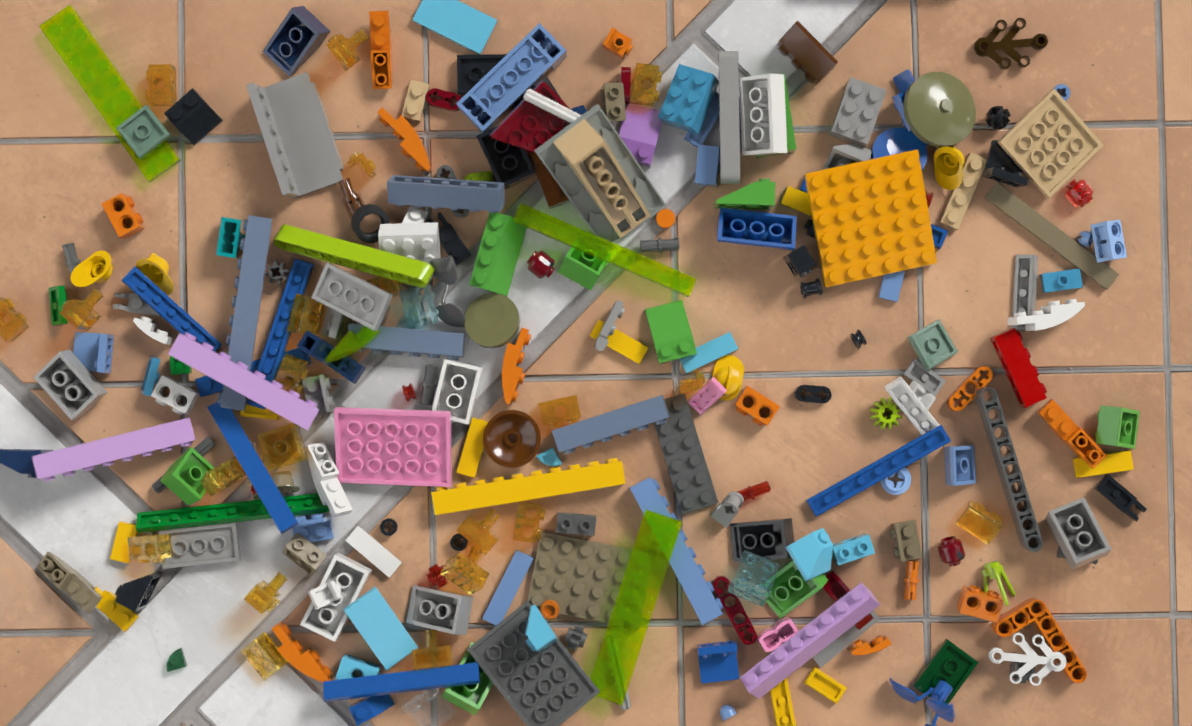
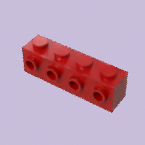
M1011 328L990 337L1021 408L1029 407L1046 399L1045 394L1047 390L1037 377L1039 376L1035 365L1032 366L1030 362L1031 355L1021 342L1023 337L1020 331Z

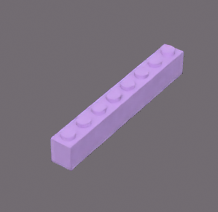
M187 332L185 335L182 333L178 335L168 353L170 356L302 428L309 429L319 411L317 403L310 399H307V401L300 399V394L291 389L287 392L282 389L283 385L275 380L272 383L265 380L266 375L257 370L255 373L247 370L249 366L240 361L237 364L230 360L231 356L222 351L220 354L214 352L213 346L206 342L202 344L196 342V337Z
M190 417L35 455L32 456L37 479H43V482L54 480V475L63 474V477L75 474L74 470L83 469V472L95 469L94 465L102 464L105 467L115 464L114 460L122 459V462L133 460L134 455L141 454L142 457L153 455L154 450L161 449V452L173 450V445L189 446L192 445L195 436Z
M860 583L742 675L740 679L748 692L760 699L872 612L880 603L873 593L864 584Z

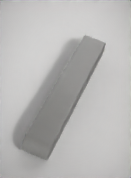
M718 51L720 184H740L738 51Z

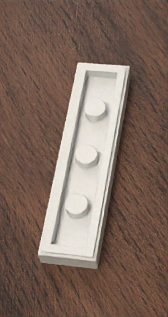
M901 376L884 386L888 394L921 435L939 426L935 418Z

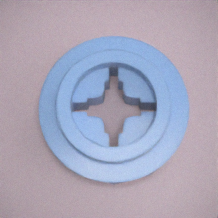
M905 467L881 480V486L886 492L899 495L909 488L911 475ZM894 474H897V477L903 479V481L896 482L894 488L893 481H890L888 478L894 477Z

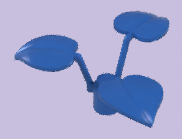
M890 677L889 680L894 691L908 702L916 704L917 701L932 694L931 699L926 700L927 706L936 712L932 726H936L938 717L950 723L954 721L953 704L944 703L953 690L947 682L940 680L934 689L930 687L927 692L917 696L913 691L896 683Z

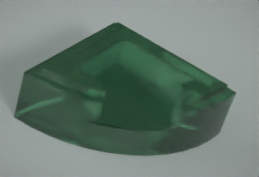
M182 648L174 651L168 658L167 672L187 666Z

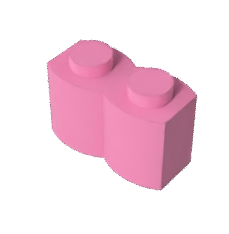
M784 617L778 620L773 627L762 630L757 635V639L765 652H771L799 631L789 617Z

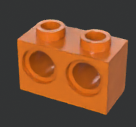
M120 193L101 203L119 238L126 239L144 229L142 225L144 220L139 212H135L133 208L135 203L130 196ZM123 202L124 208L118 212L117 205ZM132 219L133 225L127 229L126 221Z
M749 386L744 388L734 404L737 407V412L743 416L749 414L753 417L752 421L761 427L763 424L768 426L780 408L779 405ZM747 396L753 400V404L749 408L743 405V399ZM762 407H766L769 410L766 418H762L759 415V410Z
M969 585V587L963 586L957 609L961 614L997 623L1004 601L996 591L988 590V592H985L973 585ZM976 597L973 603H967L968 598ZM988 602H994L991 608H986Z

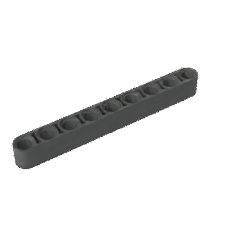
M981 387L976 391L975 398L1020 544L1026 550L1037 552L1042 548L1043 541L997 392L990 387ZM985 391H988L990 394V397L987 401L983 399V393ZM991 409L995 411L993 419H990L988 415ZM999 427L1001 434L996 438L994 431ZM1005 446L1007 451L1006 454L1002 456L1000 454L1001 447ZM1011 464L1012 471L1007 474L1005 469L1007 465ZM1017 483L1018 489L1012 492L1011 486ZM1022 501L1024 506L1018 511L1017 504ZM1028 519L1029 526L1024 529L1022 524L1024 520ZM1034 538V545L1029 547L1028 541Z

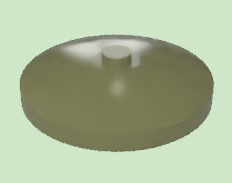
M944 72L926 73L912 82L905 93L903 109L906 122L914 135L924 143L938 148L951 147L963 141L972 131L976 118L975 103L968 88L956 77Z

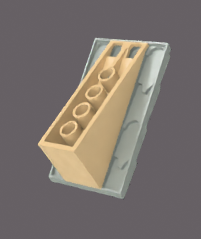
M598 104L534 150L605 251L667 206Z

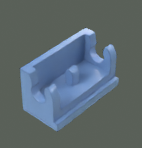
M699 145L695 184L718 187L720 147Z

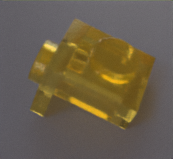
M363 152L351 155L349 161L346 162L350 168L360 163L369 178L377 175L374 171L377 167L373 160H368Z

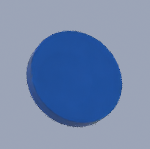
M891 128L882 132L876 138L871 149V159L917 149L921 170H923L927 162V149L924 142L917 138L912 131L908 132V129Z

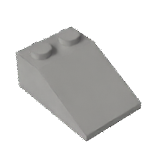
M413 585L406 623L450 634L466 635L473 596Z

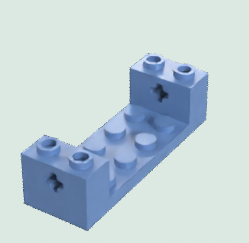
M539 23L456 103L458 109L481 133L494 128L499 123L498 118L550 68L554 70L567 57L566 49Z

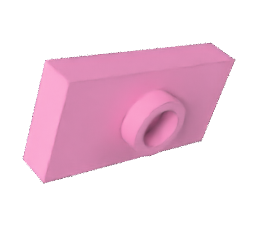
M712 377L688 403L702 415L727 390Z

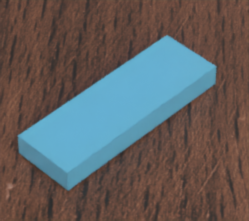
M728 332L697 347L696 356L680 359V362L687 374L737 350L738 347L731 333Z

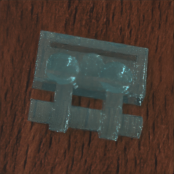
M430 285L423 288L424 294L422 295L419 287L400 291L408 329L428 325L427 317H430L431 324L439 323L437 316L439 312L435 308L433 300L435 296L434 292L431 291ZM423 300H426L428 311L424 309Z

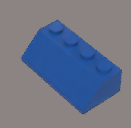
M720 207L717 221V242L795 250L797 216Z

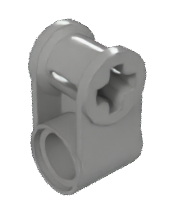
M734 491L728 493L724 500L716 506L710 517L724 527H727L743 504V496Z

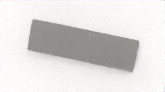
M1016 255L1012 317H1014V313L1026 312V316L1032 315L1031 311H1036L1037 255ZM1025 324L1012 325V328H1015L1016 331L1034 332L1026 331Z
M874 611L870 612L874 619L862 629L858 630L855 625L812 658L820 667H823L880 620Z

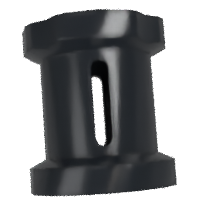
M819 278L813 282H800V291L803 299H806L807 296L815 294L820 296L823 294Z

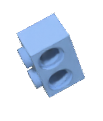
M1120 220L1090 225L1097 263L1127 258Z

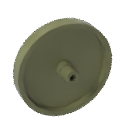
M488 293L479 296L469 305L465 313L466 321L464 326L467 334L473 342L484 348H499L506 345L516 336L519 330V311L513 301L502 294Z

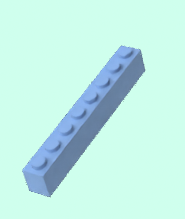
M649 476L630 486L636 501L702 625L722 615L721 609L724 607L719 598L715 599L711 593L715 590L710 581L706 582L702 576L706 573L701 564L697 565L693 559L697 556L692 547L688 548L684 542L688 539L683 530L679 531L675 524L679 522L674 513L670 514L666 507L670 505L665 496L661 497L657 490L661 488L656 479L652 480Z

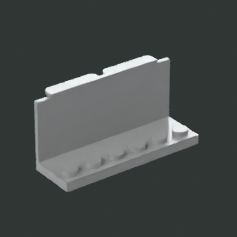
M308 72L265 88L255 83L246 85L283 196L294 199L344 180L341 173L344 166L333 133L329 128V121L317 85L311 82Z

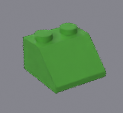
M578 236L566 254L558 273L591 291L612 254Z
M1100 405L1097 415L1098 427L1095 432L1096 444L1135 449L1140 411Z
M190 447L168 468L160 481L187 505H191L202 499L219 474V471L195 449Z

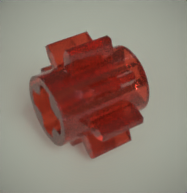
M435 564L429 568L430 573L426 574L433 587L438 585L441 588L448 583L446 579L450 578V575L444 565L439 567L438 564Z

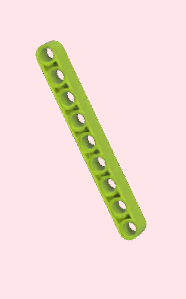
M285 224L281 226L273 240L274 245L282 250L420 288L427 286L434 272V268L423 261Z

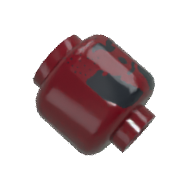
M535 251L526 262L528 263L527 269L539 279L545 276L549 278L555 271L553 267L555 260L544 251Z
M955 536L941 539V543L937 547L941 561L949 564V566L959 565L960 561L965 557L962 541L956 539Z

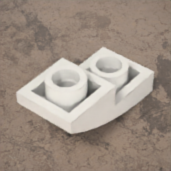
M141 316V319L134 318L133 322L145 334L161 343L171 345L173 338L168 336L169 332L160 329L156 331L157 324L152 323L153 319Z

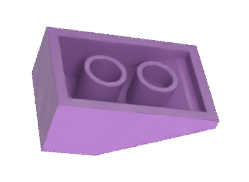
M627 103L626 120L622 121L619 136L639 165L651 167L662 121L658 118L660 111Z

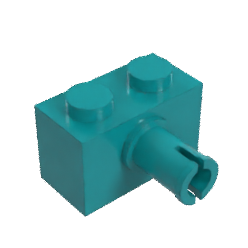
M221 217L215 255L236 258L237 247H239L241 239H245L246 235L240 232L241 220Z

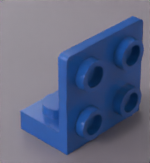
M735 640L697 645L701 683L739 679L736 653L738 650Z

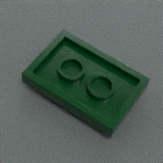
M945 639L915 680L913 686L922 693H925L930 687L934 689L938 682L943 680L953 688L944 702L949 704L979 662L951 641Z

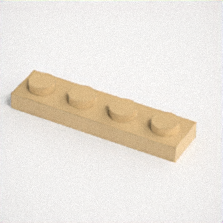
M971 152L968 154L963 166V181L958 188L952 191L939 221L940 224L958 230L983 173L987 159Z

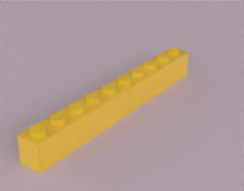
M618 458L606 459L607 463L599 464V461L587 462L588 466L580 467V464L568 465L569 469L561 470V467L550 468L548 473H542V470L530 472V476L524 477L523 473L513 474L511 479L505 480L504 476L492 478L493 482L485 483V479L473 481L474 485L466 486V482L454 484L455 488L451 489L435 487L436 491L431 492L435 515L626 484L622 460L618 461Z

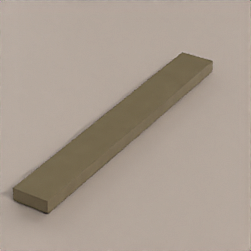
M998 182L994 184L984 197L1105 290H1108L1119 274L1104 262L1097 263L1096 256Z

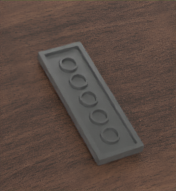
M685 393L666 398L665 402L670 417L666 418L667 422L659 425H656L655 422L653 423L681 514L717 504L719 502Z

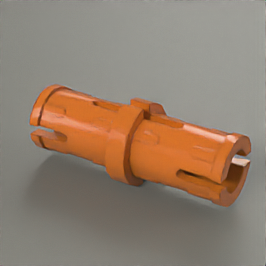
M907 561L903 599L916 600L917 583H919V579H917L919 561Z

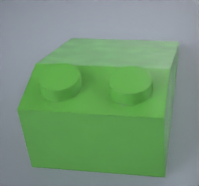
M766 178L759 179L757 182L717 199L714 203V208L771 210L775 206V182H770L771 179Z
M682 300L645 309L659 365L697 355Z
M791 559L759 585L756 590L781 619L822 589L828 579L822 574L805 582L793 559Z
M467 650L459 665L477 662ZM479 665L480 683L446 687L441 697L475 716L493 682Z

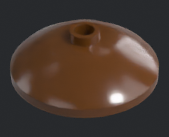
M506 410L496 414L487 423L483 433V444L487 455L495 463L503 467L516 468L529 463L536 456L541 444V434L537 423L528 414L518 410ZM510 435L516 436L515 442H510Z

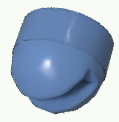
M1082 231L1079 233L1082 237L1081 239L1078 238V242L1083 246L1090 247L1093 241L1092 232Z
M724 705L720 709V716L723 721L737 714L730 705Z

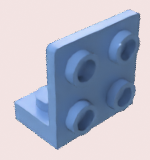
M75 332L73 354L88 371L111 373L114 335Z
M325 513L311 515L309 519H306V515L295 517L299 524L292 528L293 535L299 533L309 542L334 538L331 515L325 516Z

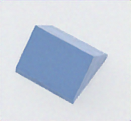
M974 445L944 446L946 485L976 484Z

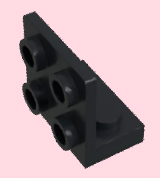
M993 140L982 177L1016 188L1027 186L1028 178L1022 176L1020 167L997 143L998 141Z

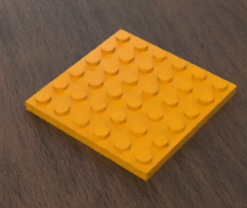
M917 149L804 173L825 287L937 263Z

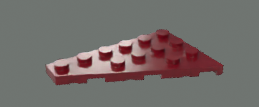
M541 81L533 89L538 94L570 109L544 81ZM523 100L489 136L536 153L534 150L571 123Z

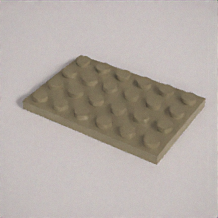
M541 531L528 601L532 606L535 604L538 610H540L541 604L544 601L554 600L559 605V614L640 629L654 553Z

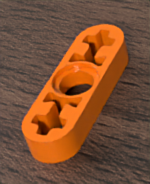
M987 366L976 368L948 398V407L953 411L963 410L975 398L976 391L981 387H985L993 377L992 370ZM980 371H986V379L982 378L978 383L972 380L973 377L974 379L980 377ZM968 383H972L975 386V391L972 394H968L965 391V386ZM961 391V393L965 397H968V399L966 400L965 398H962L959 402L961 406L954 407L953 399H959L962 396L961 394H959V392Z

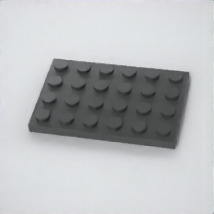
M527 600L467 650L526 726H560L599 694L600 691L559 639L541 653L537 650L534 652L531 650L526 642L528 639L526 631L532 605Z

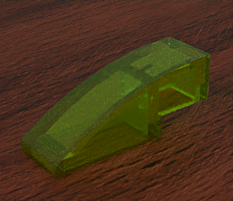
M365 325L357 335L353 331H349L325 358V361L332 363L354 355L373 342L382 331L380 329L378 331L372 330Z

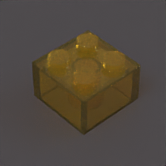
M292 423L257 434L268 472L308 460L299 425Z

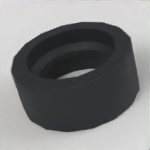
M373 204L363 205L358 208L351 220L353 231L360 240L366 243L379 241V228L371 233L362 232L360 222L364 217L370 214H377L381 218V224H390L389 218L382 208Z

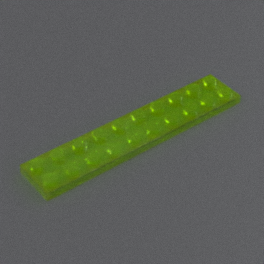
M71 4L39 25L42 32L148 182H152L181 161L167 140L140 159L116 129V127L140 110L143 105Z
M648 509L645 510L590 678L600 691L596 695L599 698L619 705L624 703L683 523L681 520Z

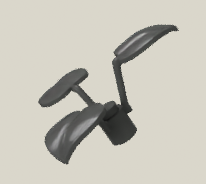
M453 257L432 259L428 263L434 268L431 278L434 276L438 281L446 284L441 305L436 307V313L444 323L450 326L465 327L466 318L462 309L455 304L445 303L449 285H453L457 281V269ZM400 282L404 287L411 291L418 292L423 289L417 286Z

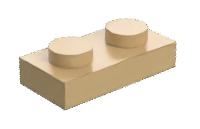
M410 80L402 111L404 118L421 122L426 103V94L430 87L429 84Z

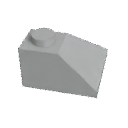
M855 143L834 146L823 169L869 160L872 150Z

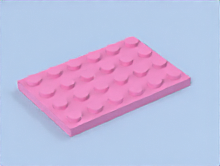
M336 407L334 409L336 467L339 471L337 478L340 483L451 487V411Z

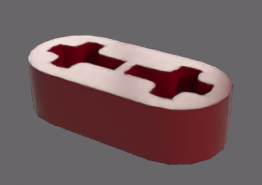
M621 67L625 103H630L631 67Z
M437 88L430 89L427 92L426 99L429 105L452 112L459 110L457 104L451 107L449 102H445L446 99L453 100V98H456L458 102L461 99L458 94ZM437 93L438 97L443 98V100L433 102L430 96H434Z

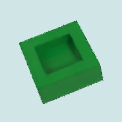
M170 356L171 375L192 373L191 366Z

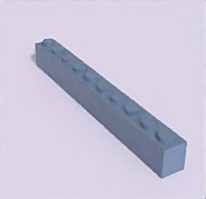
M248 215V220L244 219L243 231H246L245 239H241L240 250H243L242 258L239 257L237 269L241 270L240 276H236L234 288H238L237 296H233L232 307H235L234 315H230L229 326H232L231 334L227 335L226 345L229 346V352L226 354L231 356L230 360L236 364L240 361L248 365L247 370L251 371L273 222L270 218ZM224 385L223 392L219 391L218 403H221V408L245 410L247 397Z

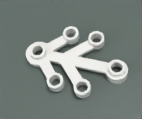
M1019 632L1013 634L1012 641L1019 645L1027 655L1005 653L998 647L992 648L988 653L989 659L995 664L1002 663L1003 661L1025 663L1017 671L1010 673L1009 679L1014 684L1020 683L1022 677L1037 664H1044L1045 666L1037 673H1032L1029 676V681L1034 686L1040 685L1042 678L1051 671L1058 672L1066 666L1065 656L1060 652H1053L1045 643L1043 636L1039 634L1032 637V643L1040 647L1046 656H1038L1025 641L1023 634ZM1017 635L1022 637L1020 642L1015 641ZM1036 637H1041L1042 641L1040 644L1035 643ZM1000 653L1001 657L997 660L994 659V654ZM1056 658L1060 659V664L1054 665L1053 660ZM1014 674L1019 675L1017 681L1012 680ZM1034 676L1039 678L1036 683L1032 682V677Z

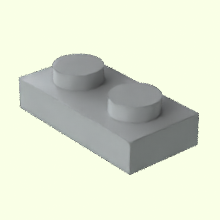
M916 359L912 360L903 373L908 379L919 383L927 392L934 396L937 395L946 380L932 370L926 371L923 364Z

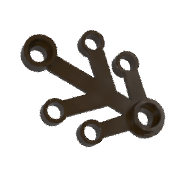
M1017 18L1004 38L999 42H993L999 32H1003L1007 28L1005 20H998L994 25V29L986 38H979L974 43V52L980 57H990L998 64L1000 69L1006 70L1011 66V60L1007 57L1002 58L994 51L1001 49L1015 60L1020 68H1025L1030 64V58L1026 55H1020L1013 48L1032 46L1035 50H1042L1047 46L1048 38L1040 33L1033 38L1012 40L1018 31L1026 26L1025 19ZM1017 21L1022 22V27L1017 26ZM998 23H1002L1004 28H998ZM1038 38L1043 39V44L1038 43ZM981 44H985L987 49L983 50ZM1021 59H1025L1027 64L1023 65ZM1002 61H1006L1008 66L1004 67Z

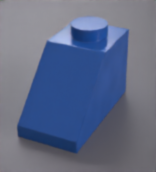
M390 694L365 697L351 704L349 710L356 724L359 725L395 705Z

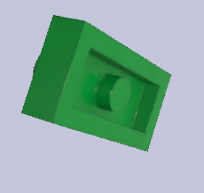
M65 286L48 288L52 326L68 324L69 312L66 306L67 292L65 291Z

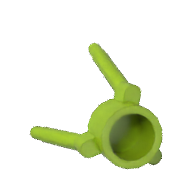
M999 561L984 564L985 569L981 570L984 591L988 592V576L990 579L996 578L1004 603L1008 606L1009 603L1000 579L1001 576L1012 596H1015L1016 593L1003 570V566L999 564Z

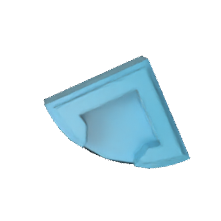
M553 447L536 456L540 462L548 466L562 464Z

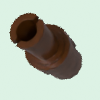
M345 178V183L344 180H341L338 184L345 196L343 200L344 206L352 220L353 212L349 204L352 205L354 212L359 208L357 201L360 206L365 204L361 195L355 193L350 178Z

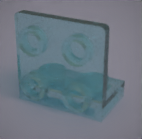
M744 550L736 576L730 583L727 592L763 607L771 594L779 564Z

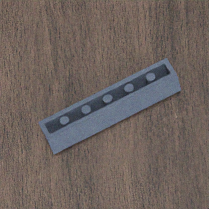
M392 175L387 181L388 203L395 204L396 206L413 205L416 208L430 206L433 209L444 207L451 210L469 209L472 212L485 210L489 213H497L505 205L504 183L401 175Z
M348 325L347 347H352L351 351L363 352L364 348L371 349V353L382 354V350L390 351L391 355H401V352H409V356L420 357L422 353L428 354V358L438 359L440 355H446L449 360H459V357L464 355V333L380 326L378 331H375L365 325Z
M660 395L552 430L558 451H564L565 454L575 452V447L581 445L584 449L593 446V442L600 440L601 443L612 440L611 436L619 434V437L630 434L629 430L634 428L640 431L649 428L648 424L653 422L656 425L667 422L666 418L670 417L664 396Z

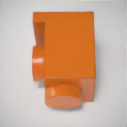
M612 27L603 42V48L623 59L625 55L628 56L633 48V45H631L632 39ZM620 40L623 42V44L621 46L616 45V41Z

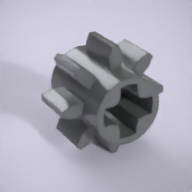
M273 261V266H266L269 271L265 276L271 277L270 283H274L277 280L278 285H281V280H288L286 273H289L290 270L284 269L285 263L282 262L278 266V263ZM275 269L279 270L280 276H276L274 273Z
M575 625L574 629L569 627L565 642L569 643L568 648L577 650L578 646L583 648L587 638V634L583 633V627Z

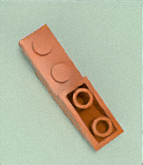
M369 11L373 89H392V40L389 11Z
M382 107L377 112L380 116L378 120L386 128L388 126L393 128L394 131L392 133L400 141L404 139L399 144L403 148L401 152L408 159L412 157L416 161L414 165L420 171L424 172L426 170L430 173L432 170L429 157L416 131L402 115L395 120Z
M523 327L516 344H507L503 359L502 387L505 402L511 405V402H516L519 394L516 391L518 383L522 385L525 378V373H522L524 369L517 367V364L522 363L525 355L522 350L524 345L528 346L532 335L529 334L530 330Z
M1050 399L1037 411L1055 435L1090 468L1094 469L1107 456L1053 399Z
M280 622L272 628V631L283 644L277 650L292 666L320 682L333 679L331 676L333 674L327 665L324 666L321 663V657L316 650L312 651L311 648L303 652L302 644L298 639L294 640L291 636L292 631L286 624L283 625Z

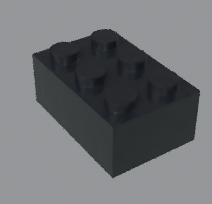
M494 127L476 137L497 182L504 183V190L536 176V172L525 149L489 136L497 128Z

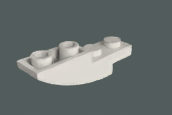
M1077 299L1065 300V304H1060V301L1048 302V306H1040L1041 310L1031 311L1032 315L1026 316V312L1014 313V317L1007 318V324H1025L1026 331L1047 329L1073 317L1085 306V302L1077 303Z
M320 442L307 445L306 451L310 471L322 504L328 506L333 518L350 514L353 509L337 478L339 471L325 443Z

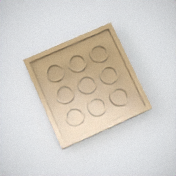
M1051 89L997 142L1046 198H1050L1103 146L1101 141L1055 89Z

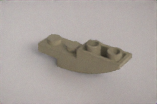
M47 552L38 564L37 568L58 589L64 590L85 612L91 614L102 599L94 590L96 588L87 579L51 552Z

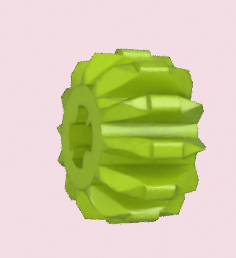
M880 398V403L877 401L873 403L877 408H870L871 412H875V415H871L870 419H877L874 422L875 426L880 424V429L884 430L887 425V428L891 430L892 423L895 426L899 425L896 418L902 419L903 416L897 415V412H902L900 408L896 409L898 405L896 402L892 404V398H888L887 402L884 398ZM885 408H887L886 411H890V414L887 415V419L886 417L882 416V413L885 412Z

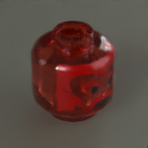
M1073 179L1066 185L1068 189L1064 195L1074 207L1080 206L1082 208L1093 199L1094 190L1084 179L1078 181Z

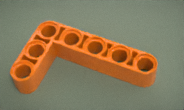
M1028 598L999 616L997 623L992 622L993 632L1001 637H1008L1033 622L1037 631L1043 636L1045 643L1053 652L1069 653L1066 666L1062 670L1065 676L1075 683H1082L1086 680V669L1043 601L1036 598ZM1037 602L1039 608L1037 611L1032 612L1031 606ZM1022 613L1021 621L1016 622V614ZM1048 619V626L1042 628V621ZM1001 623L1006 624V629L1003 632H999L998 629ZM1058 635L1059 641L1053 645L1052 638ZM1056 658L1055 660L1057 661V663H1058V665H1059V664H1060V659ZM1075 669H1079L1078 676L1073 678L1072 672Z

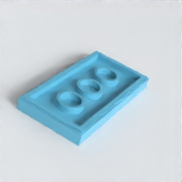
M422 0L412 19L413 22L479 55L482 54L498 20L458 0Z
M376 586L343 609L386 670L418 648Z

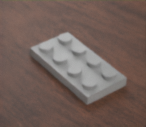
M326 263L311 298L372 330L378 331L393 295L331 263Z
M237 522L159 531L163 569L241 560Z

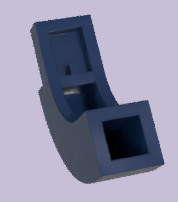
M308 330L297 345L299 349L309 356L326 364L354 384L357 383L366 369L352 357Z

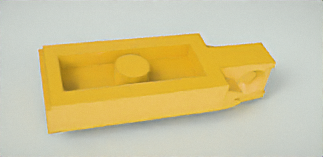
M96 586L94 590L102 597L96 607L126 632L139 616L133 610L114 602L117 597L114 593L106 589L101 591Z

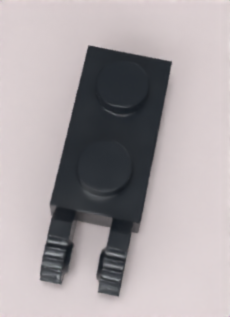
M439 212L437 217L445 226L439 230V240L447 254L453 257L454 263L457 266L470 257L471 253L451 224H448L442 213ZM431 218L427 220L428 223L434 222Z
M1105 474L1094 487L1096 491L1116 508L1136 522L1139 517L1129 508L1134 505L1141 512L1147 510L1133 494L1109 474Z

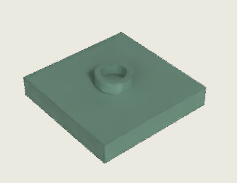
M147 104L116 127L140 159L171 136Z
M939 319L907 337L926 371L958 353Z

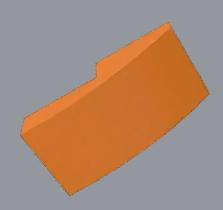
M879 635L871 641L872 644L870 645L865 639L862 641L858 639L851 644L852 647L848 650L852 655H866L880 651L892 645V643L885 635Z

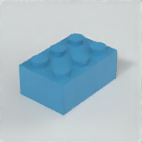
M679 64L658 118L666 125L699 135L719 85V80L712 73Z

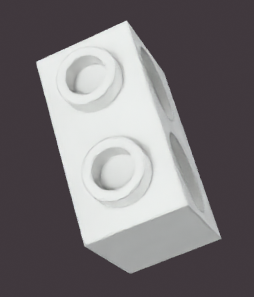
M162 375L151 396L156 398L155 402L163 406L167 404L173 407L172 411L183 415V413L190 414L200 394L169 376ZM166 386L170 389L168 397L163 395V389ZM183 395L187 398L185 406L180 404V398Z

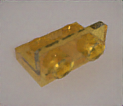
M698 369L692 370L695 382L692 379L680 382L681 386L677 387L679 394L703 388V383H706L703 372H699Z
M970 500L967 508L956 521V525L989 545L1002 529V519L998 514L986 510L981 503Z
M265 632L241 650V653L264 681L288 662Z

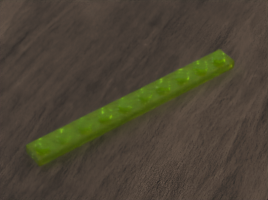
M522 203L519 204L512 221L686 297L691 295L696 282V278Z

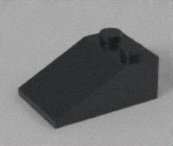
M792 518L730 524L734 562L791 558L786 547L794 543Z

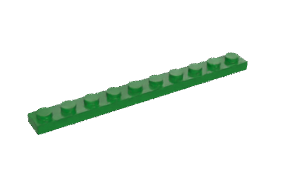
M318 493L283 497L294 516L330 512L328 506L322 504ZM250 500L137 513L136 530L138 533L271 519L272 517L262 500Z

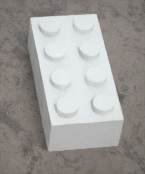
M763 74L739 78L742 156L787 153L784 75Z
M340 553L335 554L319 586L334 580L341 588L342 598L319 609H316L313 602H311L300 625L334 642L337 641L349 618L343 609L359 598L372 569Z

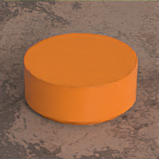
M662 209L656 216V222L661 228H670L675 222V214L669 209Z
M546 600L541 604L540 613L544 619L553 620L559 614V605L554 600Z

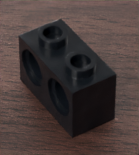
M805 245L783 257L794 277L798 275L800 277L806 276L813 271L812 267L816 265Z

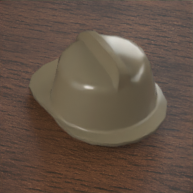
M290 471L270 474L281 494H291L300 490L298 486L294 485ZM257 493L253 496L255 500H261Z

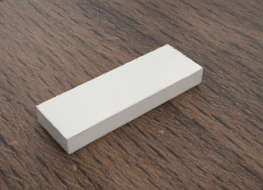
M359 525L345 540L389 578L402 564L397 557Z

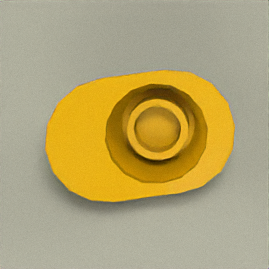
M956 146L940 147L934 153L936 181L942 188L947 190H955L963 181L964 156Z
M100 250L78 264L71 273L70 279L72 284L76 287H87L94 282L102 283L107 281L114 269V266L111 264L110 254Z
M152 253L148 258L139 259L136 262V268L166 295H170L173 292L174 286L168 276L169 265L166 260Z
M733 355L721 357L716 362L712 377L727 390L719 398L722 401L734 399L739 394L742 386L744 366Z

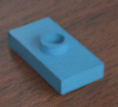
M1080 269L1041 274L1043 293L1083 287Z
M152 356L149 358L141 390L143 395L151 396L154 383H158L160 372H157L160 363L159 358Z

